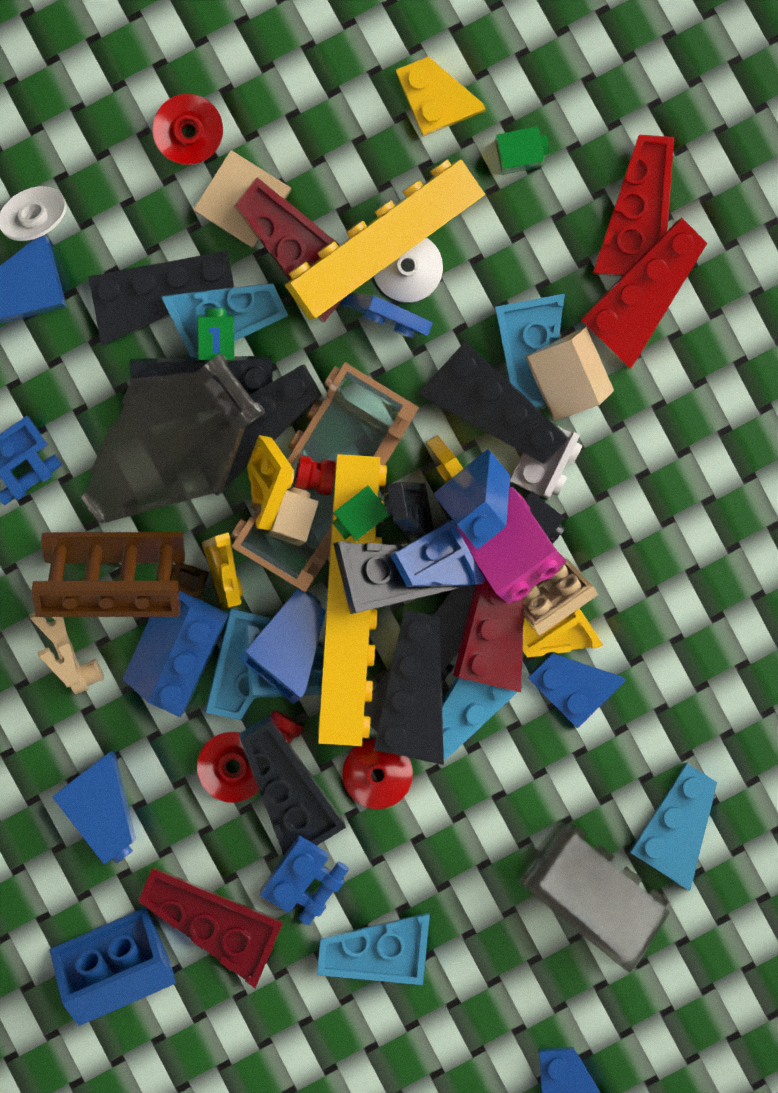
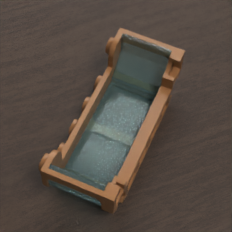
M346 362L341 369L335 366L324 385L329 387L326 398L323 402L317 400L307 415V418L312 421L305 432L301 430L296 432L288 448L293 450L288 458V462L294 469V477L299 455L311 456L313 461L319 463L324 459L336 462L337 454L381 457L380 465H386L419 409L413 403ZM335 475L329 496L318 494L315 489L306 490L311 494V499L319 501L307 542L298 546L266 535L267 530L257 528L255 522L260 515L261 504L253 503L251 508L256 511L247 522L241 519L230 536L235 540L232 548L302 591L307 592L330 556ZM294 479L290 488H294Z

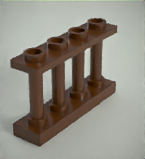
M182 532L42 533L41 544L44 562L51 563L48 581H33L31 592L35 617H180L178 581H170L172 563H183L185 561L184 535ZM65 563H86L84 581H63ZM101 563H122L120 581H98ZM136 563H157L156 581H134Z

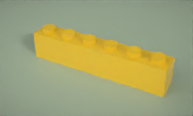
M448 159L430 171L434 177L426 183L422 184L420 179L402 191L405 198L397 204H394L392 200L388 201L374 212L377 218L368 225L364 221L359 222L346 232L349 238L339 246L333 241L317 253L321 259L311 266L304 262L289 273L292 280L287 282L285 287L309 320L317 318L485 195L462 160L452 164Z

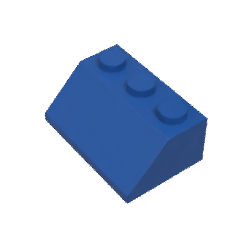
M179 591L180 617L149 618L123 680L148 703L181 718L192 699L229 613Z
M147 907L49 949L62 1004L78 1026L176 984L169 956Z

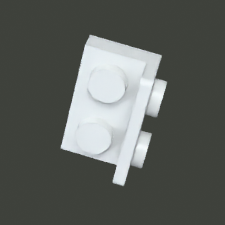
M561 427L559 428L569 437L567 442L546 464L523 453L510 479L511 483L530 492L532 491L546 500L550 499L552 494L559 495L567 479L566 476L562 475V472L567 462L574 464L582 448V445L577 443L580 435Z

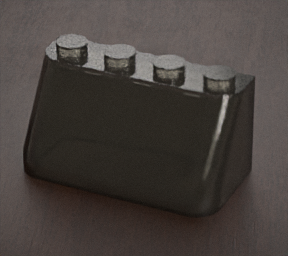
M560 820L516 873V877L528 891L630 973L639 963L670 915L671 911L667 908L670 901L654 888L650 893L639 885L643 879L626 866L623 870H620L612 863L615 856L601 844L594 848L584 839L588 834L571 821L567 826Z

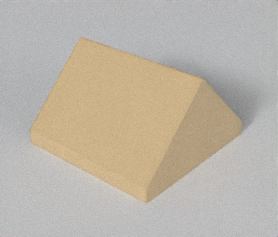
M583 327L525 356L553 421L598 406L614 391L587 327Z

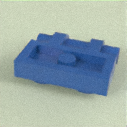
M25 416L0 434V479L7 486L0 491V501L4 506L15 498L17 500L27 495L26 490L41 480L46 482L53 477L52 472L62 466L61 461L55 454L45 461H42L37 454L49 445L29 416ZM28 460L33 469L17 480L11 471Z
M298 835L261 887L260 896L288 913L291 912L296 903L304 906V909L298 918L302 923L310 925L316 916L320 917L326 909L325 903L332 893L338 892L344 884L343 878L349 871V868L344 863L338 861L332 870L324 866L329 859L328 852ZM316 878L322 884L313 895L306 889Z

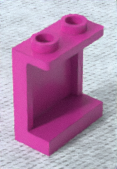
M512 486L509 488L506 527L477 550L457 526L471 555L496 594L508 604L523 599L528 595L532 587L542 580L553 577L560 567L566 563L564 557L556 550L530 512L531 508L525 499Z

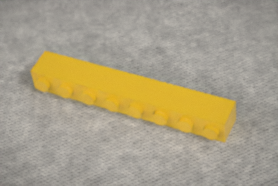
M337 454L333 512L368 485L378 497L379 487H385L387 473V466L380 465L381 457ZM334 514L332 515V522L337 519ZM332 524L318 729L319 744L362 746V738H369L370 717L364 716L365 702L372 701L373 681L366 680L367 666H374L375 645L368 643L369 630H376L377 609L350 614L333 543H382V537H375L376 526L357 541H354L351 536L345 540Z

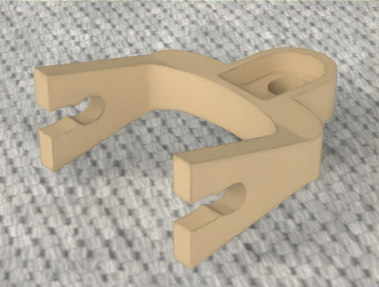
M35 612L29 614L30 619L53 642L60 660L55 659L49 647L39 651L38 656L64 682L67 688L71 687L74 694L77 695L88 690L89 685L104 680L103 672L96 659L82 666L78 663L71 641L67 635L63 617H52L54 621L47 622L46 617H35Z

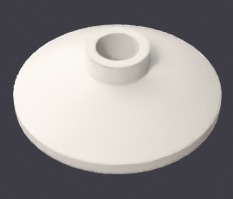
M38 186L26 189L13 196L0 211V229L6 237L12 240L27 241L39 238L53 230L61 222L66 212V201L62 193L52 187Z
M425 238L374 275L375 282L386 296L395 301L404 303L420 301L428 297L437 288L441 280L443 264L440 252L432 241ZM404 260L413 261L415 267L411 272L402 270L401 263Z

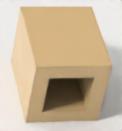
M290 488V491L286 490L271 531L267 530L266 535L298 546L307 542L319 501L311 499V494L305 490Z

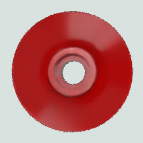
M195 94L177 95L167 100L158 109L153 120V138L160 152L169 160L182 165L198 164L209 159L219 148L223 138L222 118L216 107L209 100ZM187 126H192L196 130L191 138L184 137L182 134L183 129Z
M224 732L213 737L204 745L198 757L197 773L201 785L212 797L223 802H242L253 797L259 791L239 734L241 732ZM234 759L239 762L240 769L238 772L232 773L227 769V762Z
M369 739L363 741L362 746H355L347 755L342 771L343 783L348 794L358 804L371 809H384L397 804L409 791L413 778L412 765L409 757L374 750L376 739ZM376 768L382 769L385 774L384 778L381 781H374L370 775L372 770Z

